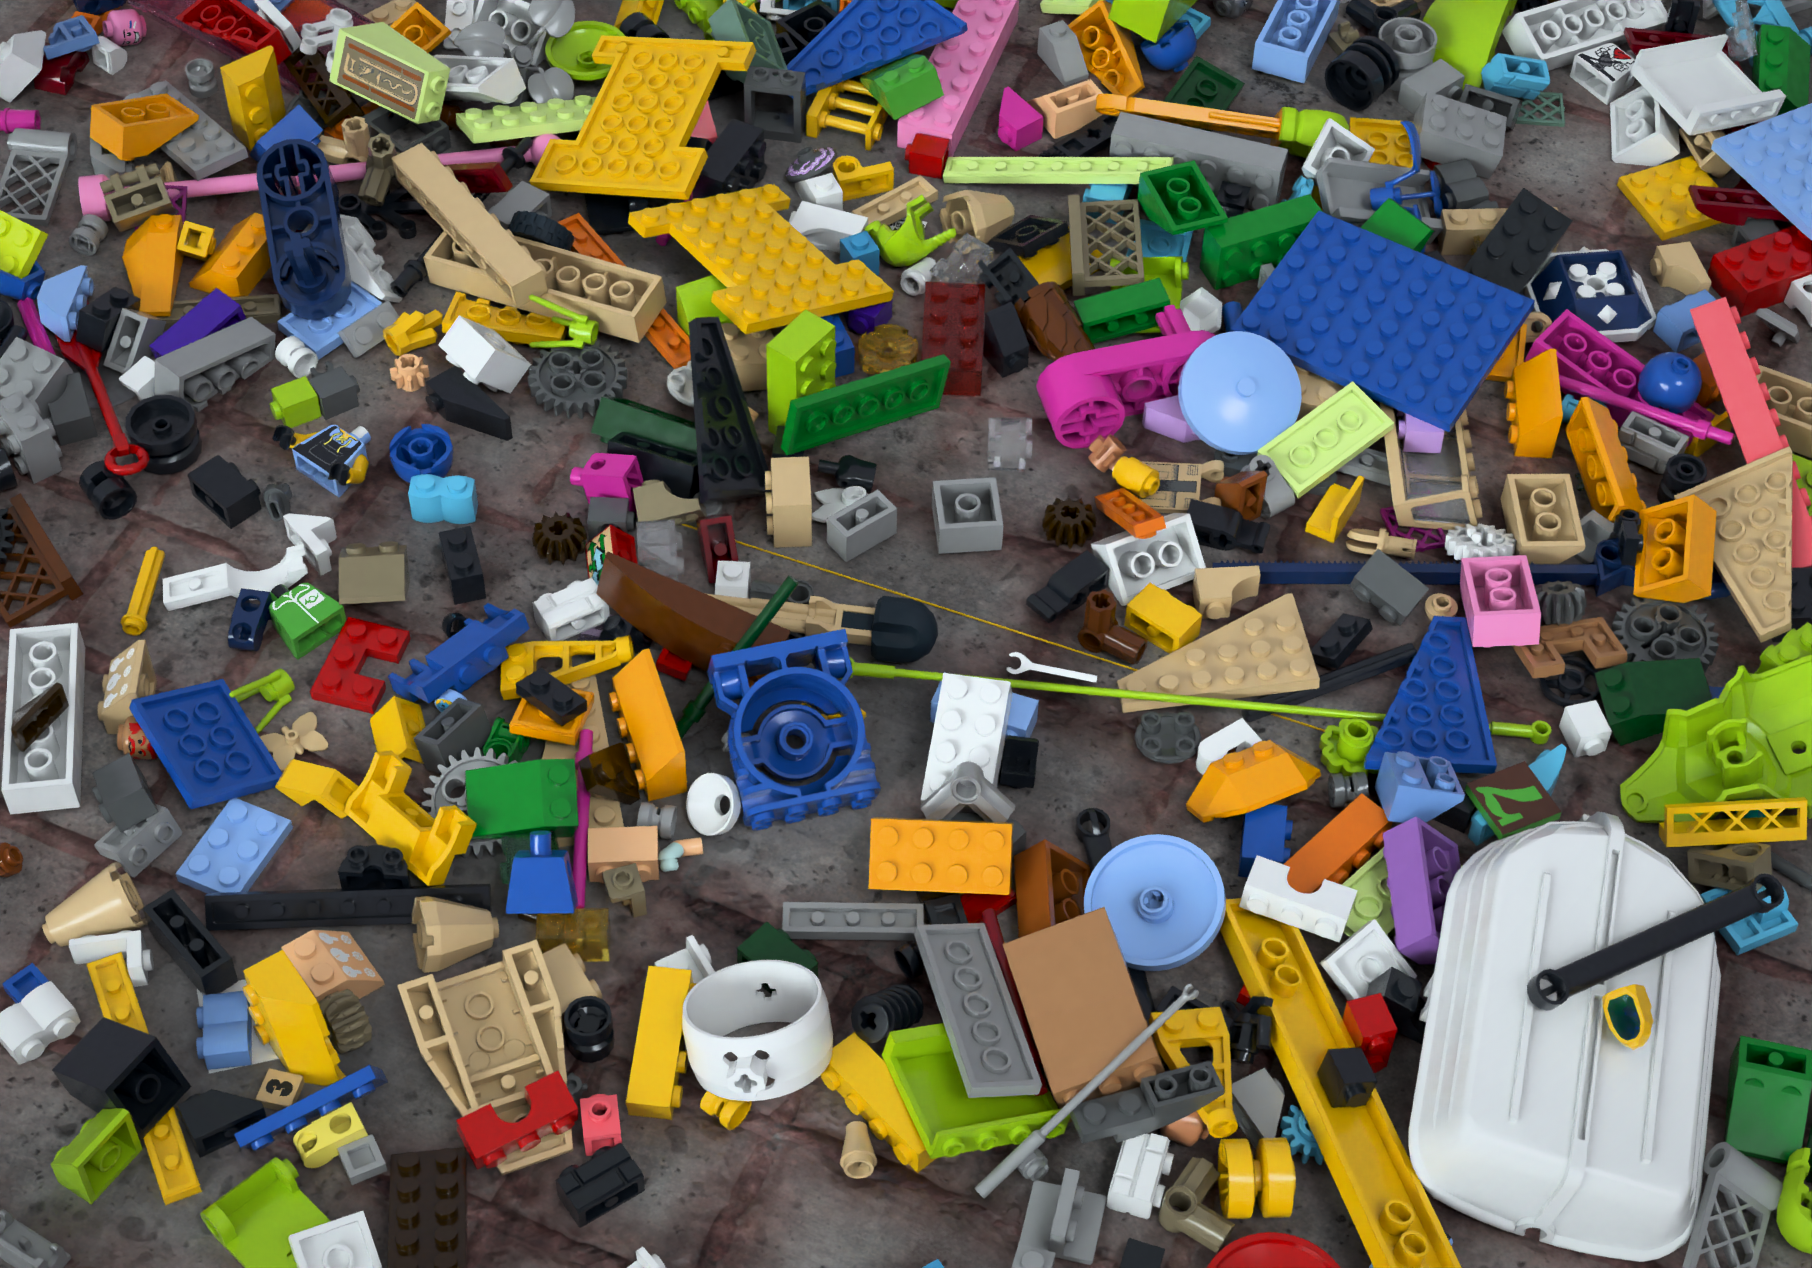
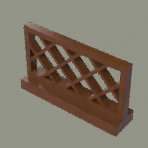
M21 493L9 499L13 506L8 509V517L5 520L14 519L15 521L12 529L14 541L9 542L13 545L12 550L16 542L28 544L23 554L5 553L7 562L8 560L20 561L16 572H5L6 564H0V579L12 580L8 591H0V613L9 628L69 595L72 601L83 595ZM29 562L40 564L36 575L24 574ZM21 581L33 582L28 594L16 592ZM41 584H52L56 587V589L45 595H37ZM13 600L25 601L20 610L11 615L8 613Z

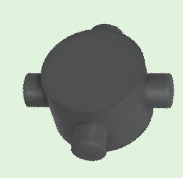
M574 1073L567 1074V1088L576 1102L582 1096L583 1091L588 1090L587 1083L582 1084L581 1079Z

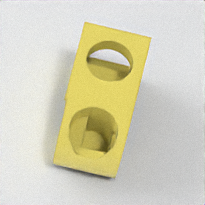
M352 1102L299 1130L293 1137V1143L304 1166L312 1169L321 1167L338 1156L337 1148L366 1137L368 1133Z

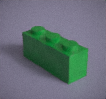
M1160 278L1073 301L1075 313L1083 323L1081 326L1092 344L1157 327L1156 313L1164 312V306L1171 305Z

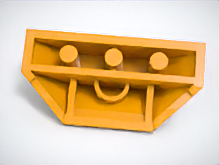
M1271 740L1260 741L1250 748L1226 754L1222 759L1210 763L1187 801L1186 807L1189 812L1203 823L1213 821L1214 817L1227 818L1249 813L1308 789L1321 776L1320 769L1305 758Z

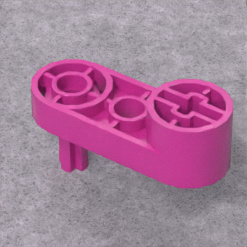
M1174 305L1164 306V312L1156 313L1155 316L1163 335L1161 337L1077 352L1057 359L1045 368L1036 384L1038 396L1056 439L1063 446L1070 448H1088L1099 435H1102L1104 439L1109 434L1114 435L1121 428L1125 417L1142 414L1144 412V403L1178 395L1179 379L1187 359L1202 343L1216 335L1205 330L1191 331L1181 309H1176Z

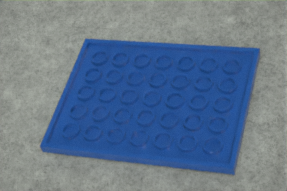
M1318 210L1231 327L1230 332H1250L1267 338L1280 347L1294 365L1344 387L1353 381L1369 398L1450 432L1533 310L1535 300Z

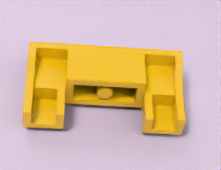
M392 751L375 752L364 780L349 797L344 812L370 834L378 845L399 849L403 854L408 869L427 886L444 884L455 855L466 853L477 823L456 805L440 807L434 819L404 793L412 768Z

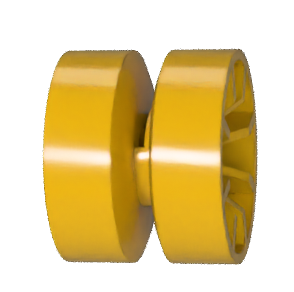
M1246 1138L1221 1139L1218 1148V1172L1220 1173L1218 1189L1223 1217L1226 1219H1250L1255 1206V1197H1257L1259 1209L1264 1218L1290 1217L1296 1189V1175L1287 1138H1260L1256 1148L1255 1159H1253L1252 1150Z

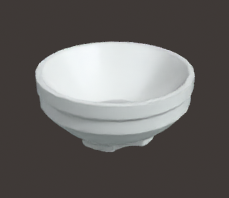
M706 773L698 777L691 785L687 795L686 810L691 825L700 834L706 836L724 834L734 826L739 817L741 809L740 795L736 785L730 778L717 773ZM726 795L730 800V809L724 815L720 809V802Z

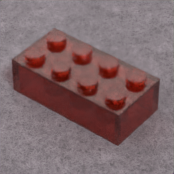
M925 282L921 361L945 354L951 361L943 395L981 396L985 284Z

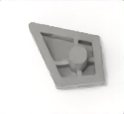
M1758 308L1755 315L1771 331L1776 333L1771 340L1772 343L1782 347L1786 339L1796 344L1801 338L1797 325L1768 308Z

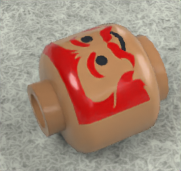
M129 716L124 724H119L117 732V747L119 751H123L124 755L130 753L134 760H156L159 758L134 716Z

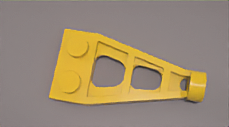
M630 635L616 637L613 641H532L506 646L509 658L501 663L500 691L503 700L521 698L516 693V683L537 671V660L543 657H560L563 659V666L549 674L565 685L621 666V663L630 662L634 658ZM573 655H595V660L572 667Z
M1210 1007L1178 1010L1153 1033L1157 1050L1169 1069L1175 1070L1190 1066L1181 1053L1180 1048L1211 1047L1212 1065L1224 1088V1094L1200 1108L1197 1112L1204 1124L1207 1125L1209 1134L1212 1137H1228L1236 1132L1238 1123L1232 1105L1230 1034L1221 1008ZM1152 1012L1149 1018V1025L1163 1012Z

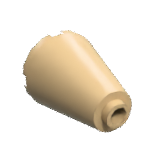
M119 862L108 865L45 916L46 923L42 925V928L51 944L56 942L60 947L69 945L70 939L81 938L86 935L114 934L123 930L131 931L148 925L146 918L141 919L139 910L144 907V904L132 879L127 872L120 875L117 871L122 866Z

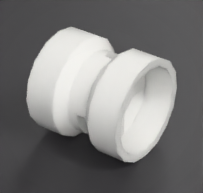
M295 336L282 340L275 351L276 359L282 365L288 366L289 371L297 378L311 374L310 368H316L318 363L317 355L311 349L305 348L304 343Z

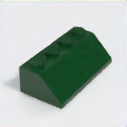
M601 397L591 433L601 436V442L608 444L610 439L623 431L697 454L694 421L626 398Z

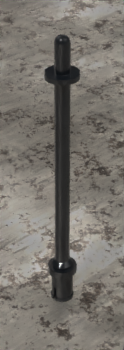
M525 137L515 148L508 146L503 149L502 156L504 161L500 165L506 175L512 168L520 169L525 165L526 161L523 155L532 146V138ZM475 193L473 197H478L483 202L490 193ZM440 234L417 260H408L404 265L402 273L390 284L391 290L399 297H405L418 281H422L427 276L423 257Z

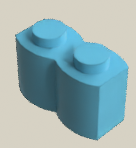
M431 474L411 477L408 496L412 519L423 523H435L445 520L453 524H468L476 521L478 500L475 479L460 475L442 478Z

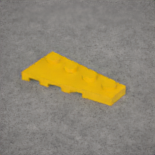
M456 291L442 321V333H447L460 315L495 330L506 341L513 342L514 344L560 341L561 339L564 340L567 334V326L552 322L550 317L533 312L525 316L520 314L517 308L508 305L500 309L490 306V300L478 298L475 302L466 299V294Z

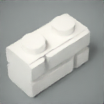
M593 578L584 581H574L567 588L553 594H543L537 601L532 602L535 622L544 633L547 641H563L606 622L610 616L609 605L596 594L598 585Z
M1146 1133L1123 1141L1108 1191L1106 1206L1109 1209L1122 1213L1129 1212L1130 1215L1148 1219L1150 1218L1153 1206L1161 1207L1166 1186L1159 1183L1162 1174L1169 1176L1174 1159V1154L1168 1153L1170 1143L1168 1137Z

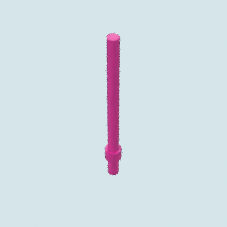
M1559 375L1560 388L1630 412H1637L1645 417L1692 432L1694 437L1703 440L1710 438L1731 445L1734 439V433L1711 426L1712 423L1706 420L1699 419L1696 421Z
M589 729L580 731L579 751L575 754V769L578 771L577 808L579 824L574 833L572 868L578 898V906L575 912H581L585 909L590 792L586 790L578 762L594 753L592 752L593 731Z

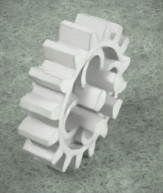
M1479 523L1477 526L1466 524L1465 528L1455 526V530H1448L1445 539L1447 555H1454L1455 560L1473 557L1513 556L1515 554L1516 539H1513V534L1506 533V529L1496 530L1494 525L1488 526Z

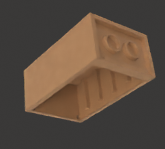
M1105 907L1002 944L1052 1094L1060 1109L1149 1026ZM1151 1035L1082 1102L1140 1087L1141 1078L1165 1072L1153 1036Z

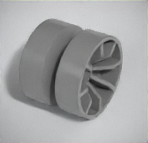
M1411 17L1394 18L1381 26L1378 39L1384 41L1393 49L1400 66L1399 78L1388 89L1400 92L1403 80L1433 63L1437 45V34L1426 22Z

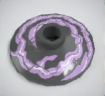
M806 147L797 153L798 158L785 172L786 179L790 182H800L818 175L835 162L838 156L836 149L827 147L813 150L812 147Z

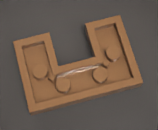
M1603 617L1584 619L1577 622L1572 621L1570 625L1564 623L1559 626L1557 624L1540 626L1539 644L1512 645L1533 679L1564 674L1565 662L1560 654L1583 650L1595 669L1609 668L1626 663L1628 655Z

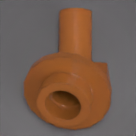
M4 842L0 843V876L8 878L22 870L23 856L17 847Z

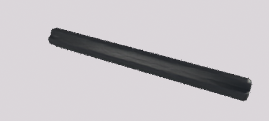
M1407 643L1320 675L1319 688L1270 694L1251 702L1295 706L1411 663L1417 654V650L1412 643ZM1247 709L1241 710V714L1247 722L1276 713Z

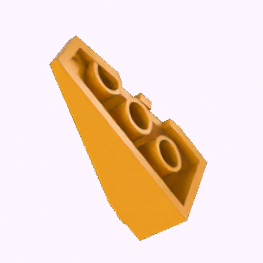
M1099 0L1068 24V26L1077 36L1087 70L1093 73L1112 94L1133 97L1145 88L1130 30L1108 19L1112 4L1105 0Z

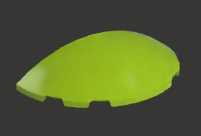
M1435 0L1423 18V21L1429 24L1437 34V45L1433 63L1442 59L1465 76L1462 89H1464L1465 84L1483 89L1482 68L1488 62H1491V59L1495 56V48L1508 16L1512 15L1517 0Z

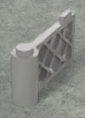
M15 128L13 133L9 134L7 141L8 149L11 152L0 181V210L12 202L17 208L5 213L30 225L48 226L69 161H73L76 157V135L73 132ZM17 161H30L31 165L20 171L15 167ZM50 163L59 164L58 168L49 173H46L43 167ZM35 171L42 175L30 183L24 178ZM20 180L24 186L11 193L8 187ZM49 183L51 189L39 195L35 191L40 186ZM29 192L35 197L23 205L17 200ZM40 204L44 208L42 215H32L27 212Z
M1720 1142L1709 1151L1704 1160L1703 1168L1704 1172L1708 1174V1178L1682 1268H1696L1699 1256L1703 1253L1709 1268H1720L1714 1249L1719 1247L1723 1248L1729 1268H1756L1771 1211L1776 1210L1783 1182L1727 1142ZM1718 1190L1724 1193L1729 1207L1728 1210L1721 1212L1716 1198ZM1743 1209L1756 1216L1751 1231L1748 1230L1742 1213ZM1729 1214L1732 1215L1738 1235L1730 1238L1723 1216ZM1712 1220L1720 1242L1713 1245L1707 1232L1709 1221ZM1741 1240L1746 1254L1744 1262L1741 1264L1733 1246V1242Z

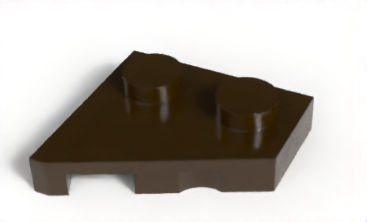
M619 742L592 753L578 762L588 792L628 805H632L641 799L636 786L637 779L631 770L623 743Z

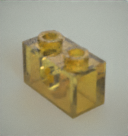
M576 908L574 913L537 914L535 939L538 941L542 954L566 943L571 953H578L583 962L610 961L611 927L609 908Z

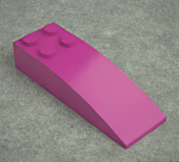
M1568 309L1534 341L1524 360L1526 362L1548 349H1556L1559 375L1648 404L1642 398L1637 386L1640 380L1639 375L1645 365ZM1560 388V391L1563 392L1565 395H1573L1574 399L1580 401L1582 397H1586ZM1697 402L1684 413H1678V415L1696 421L1703 419L1711 422L1715 415ZM1604 403L1609 409L1612 420L1614 419L1617 425L1621 427L1631 412ZM1659 406L1660 409H1663V410H1666V411L1669 410V409H1666V408H1663V407ZM1659 422L1689 436L1686 448L1691 444L1693 439L1692 432Z

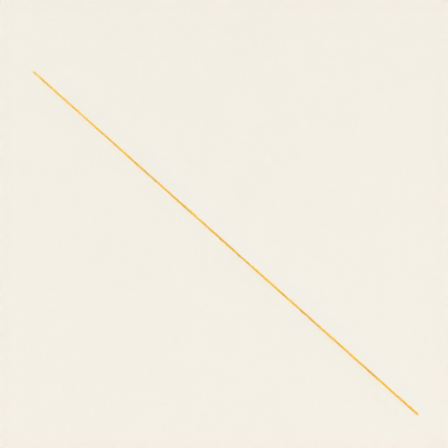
M681 524L683 526L697 530L696 527L687 524ZM735 540L736 543L1137 671V669ZM1275 713L1271 714L1273 716H1277L1279 718L1290 720L1292 722L1299 723L1304 726H1308L1325 732V729L1305 724L1303 722L1296 721Z

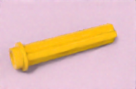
M155 546L145 553L127 614L121 618L123 631L132 636L140 635L147 629L146 617L165 558L164 551L159 550Z

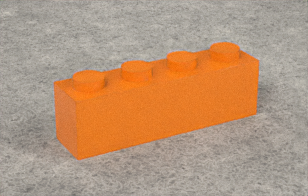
M1361 793L1284 863V865L1290 867L1287 876L1289 885L1294 890L1306 894L1318 891L1324 879L1342 885L1347 880L1349 873L1354 868L1360 869L1369 860L1371 853L1377 847L1379 849L1384 847L1383 833L1391 829L1392 821L1387 820L1384 810Z

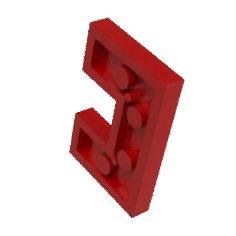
M348 617L310 690L311 698L374 714L386 690L385 681L359 675L367 657L399 664L411 640L410 632Z

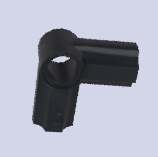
M1351 0L1346 7V14L1370 30L1369 35L1378 38L1381 26L1388 20L1398 17L1420 19L1421 14L1417 2L1414 0H1405L1392 7L1377 6L1370 0Z

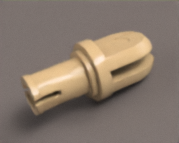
M1356 528L1348 532L1347 536L1354 540L1346 541V546L1349 550L1358 553L1373 555L1379 549L1388 555L1414 559L1417 539L1388 536L1389 532H1386L1384 528H1380L1379 531Z

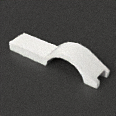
M304 544L286 548V555L280 563L272 568L261 571H243L224 563L164 578L163 603L166 609L171 611L228 596L238 598L241 588L271 592L279 584L289 588L308 573L306 564H303L306 548Z

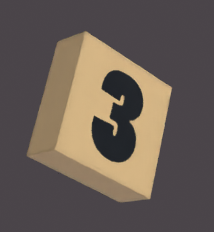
M268 1068L255 1100L261 1101L265 1108L280 1111L298 1101L305 1084L304 1077Z

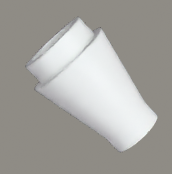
M925 257L919 263L903 271L900 284L907 294L916 296L923 294L927 290L933 274L937 270L935 260Z

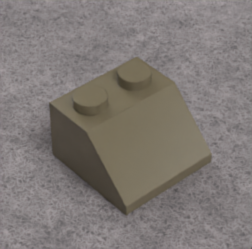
M388 541L380 543L378 547H366L363 543H354L341 549L339 555V605L406 600L410 584L407 545H399L398 542Z

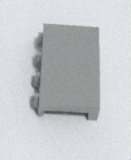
M1338 157L1328 158L1316 173L1323 212L1361 227L1376 212L1372 210L1370 189L1385 187L1386 181L1396 179L1409 172L1412 167L1407 168L1391 164L1353 161ZM1420 169V172L1394 185V187H1400L1402 195L1425 192L1424 185L1430 178V171ZM1427 198L1403 200L1401 205L1403 207L1413 208V205L1417 204L1422 222L1434 230L1426 243L1430 245L1444 229L1442 219L1430 217Z

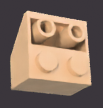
M1091 79L1027 101L1029 105L1044 117L1043 126L1054 139L1073 133L1103 115L1095 111L1096 97L1098 94L1103 93Z

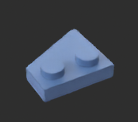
M80 15L56 23L53 28L54 32L48 38L50 45L44 46L43 50L46 59L49 60L74 51L84 52L90 50L93 45L100 42L95 30L85 17Z

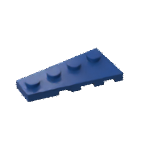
M368 1065L235 1133L234 1136L240 1148L249 1149L252 1147L253 1151H258L272 1144L274 1136L284 1131L287 1134L296 1132L307 1126L308 1120L318 1115L323 1117L342 1107L341 1104L354 1098L355 1100L374 1092L375 1088L388 1083V1080L382 1069Z

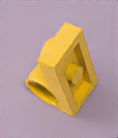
M846 155L838 157L833 163V175L843 191V201L888 192L894 189V168L890 161L862 167L857 158Z

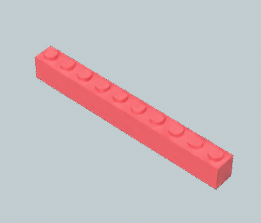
M1726 297L1690 309L1694 326L1746 464L1788 447L1789 444L1785 434L1779 436L1776 427L1781 426L1775 408L1769 410L1766 401L1771 400L1765 382L1758 383L1756 375L1761 374L1757 360L1755 356L1748 357L1746 350L1750 349L1751 345L1745 331L1739 333L1737 324L1741 323V319L1736 306L1729 307ZM1793 461L1792 568L1812 567V516H1809L1806 507L1811 506V502L1806 488L1799 489L1796 480L1801 479L1796 462Z

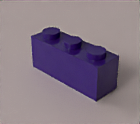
M216 288L166 332L157 337L149 347L156 359L247 318L241 305Z

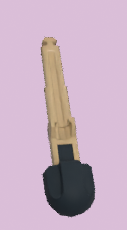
M707 594L756 616L760 614L769 602L768 599H749ZM810 596L809 604L785 602L771 620L772 623L791 632L803 633L805 637L846 629L848 643L871 646V655L875 660L899 663L915 662L928 655L938 637V626L934 614L923 603L908 598L882 596L878 599L876 608L837 604L824 597Z

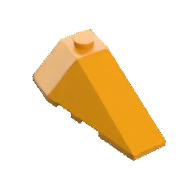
M418 2L390 26L427 53L431 52L451 34V31Z
M151 215L126 239L122 259L133 294L141 299L139 311L155 317L171 316L184 258V255L176 249L183 228L181 215Z

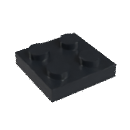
M1029 215L989 240L988 245L990 250L1002 253L1011 248L1017 256L1026 259L1035 256L1039 249L1059 242L1060 237L1069 233L1067 221Z

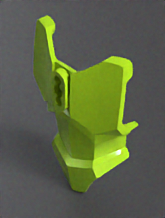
M1812 654L1759 674H1750L1745 666L1741 665L1738 667L1736 675L1726 683L1719 698L1707 701L1687 711L1668 709L1666 711L1662 739L1658 748L1633 775L1620 785L1622 809L1636 822L1662 823L1664 822V805L1805 797L1807 799V818L1812 819ZM1802 749L1805 750V752L1802 754H1796L1793 752V750ZM1715 812V813H1714L1709 819H1707V820H1712V819H1713L1714 817H1716L1720 812ZM1689 813L1674 814V822L1695 821Z

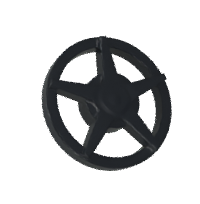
M1562 656L1565 664L1580 666L1586 669L1585 671L1579 672L1575 669L1565 668L1564 674H1559L1558 679L1545 680V678H1539L1540 688L1544 695L1552 702L1563 706V708L1597 700L1600 695L1595 673L1599 671L1591 663L1578 657ZM1590 675L1594 677L1596 682V690L1594 692L1584 686L1585 679ZM1549 688L1559 689L1564 693V698L1559 697ZM1576 694L1587 697L1580 700H1569L1571 695Z

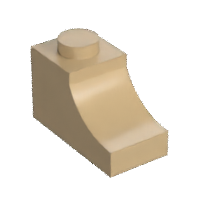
M1690 241L1656 247L1654 257L1650 261V271L1653 276H1656L1661 287L1674 288L1686 296L1698 293L1704 289L1709 292L1712 282Z
M1259 566L1195 569L1192 593L1195 609L1202 614V619L1228 618L1231 607L1236 602L1247 597L1257 596L1261 577Z

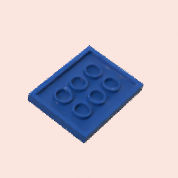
M224 679L132 699L129 707L190 810L275 788L283 774L236 698L229 696L231 690Z

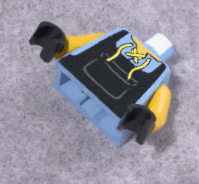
M278 425L272 439L280 441L279 446L284 450L289 449V447L292 448L296 470L337 497L342 496L351 484H360L365 480L369 466L365 445L371 440V436L364 427L358 426L351 433H347L337 425H330L321 431L306 435L294 433L293 429L285 425Z

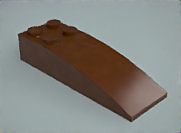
M607 552L605 555L596 594L644 635L678 657L691 662L705 671H708L711 656L731 652L757 618L756 615L613 553ZM770 622L752 647L786 641L791 631ZM767 674L747 677L749 687Z

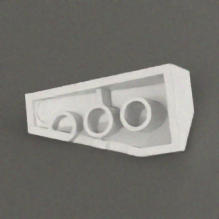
M340 214L351 280L381 300L400 303L403 298L391 290L390 284L394 280L388 272L382 269V265L385 262L382 256L375 255L373 248L376 244L358 218ZM309 224L302 233L310 230L313 225Z

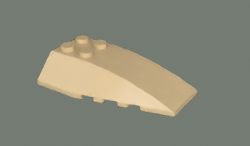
M537 939L503 950V961L437 983L433 974L397 985L419 1052L462 1117L491 1103L496 1115L501 1120L509 1123L519 1122L530 1112V1107L525 1100V1086L556 1071H559L567 1086L560 1002ZM570 1129L559 1135H555L553 1132L541 1138V1142L528 1151L521 1152L518 1149L506 1155L507 1159L496 1166L503 1176L573 1151L572 1130Z

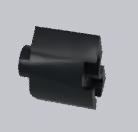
M382 845L354 846L348 850L347 857L342 861L338 870L342 889L411 886L407 863L402 852L397 848Z

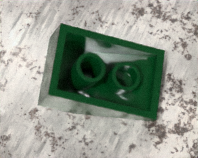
M1700 658L1626 662L1595 673L1609 726L1620 746L1662 733L1668 709L1687 711L1713 699Z

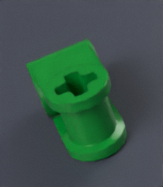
M497 717L486 744L483 746V756H486L488 750L493 748L496 753V759L504 752L509 758L508 764L514 760L519 763L530 745L531 737L510 733V723L505 722L504 718Z

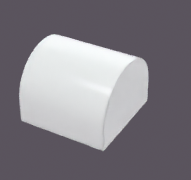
M98 36L100 43L92 47L93 63L109 74L114 75L125 66L127 52L106 37Z

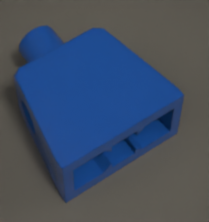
M550 831L530 832V850L517 851L513 859L506 914L574 913L578 906V898L568 851L551 850Z

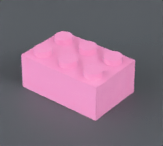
M1527 556L1461 558L1460 593L1472 646L1490 648L1493 646L1539 644L1541 610Z

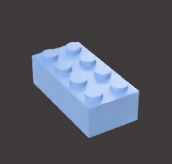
M1278 0L1255 42L1252 69L1304 84L1337 19L1340 0Z

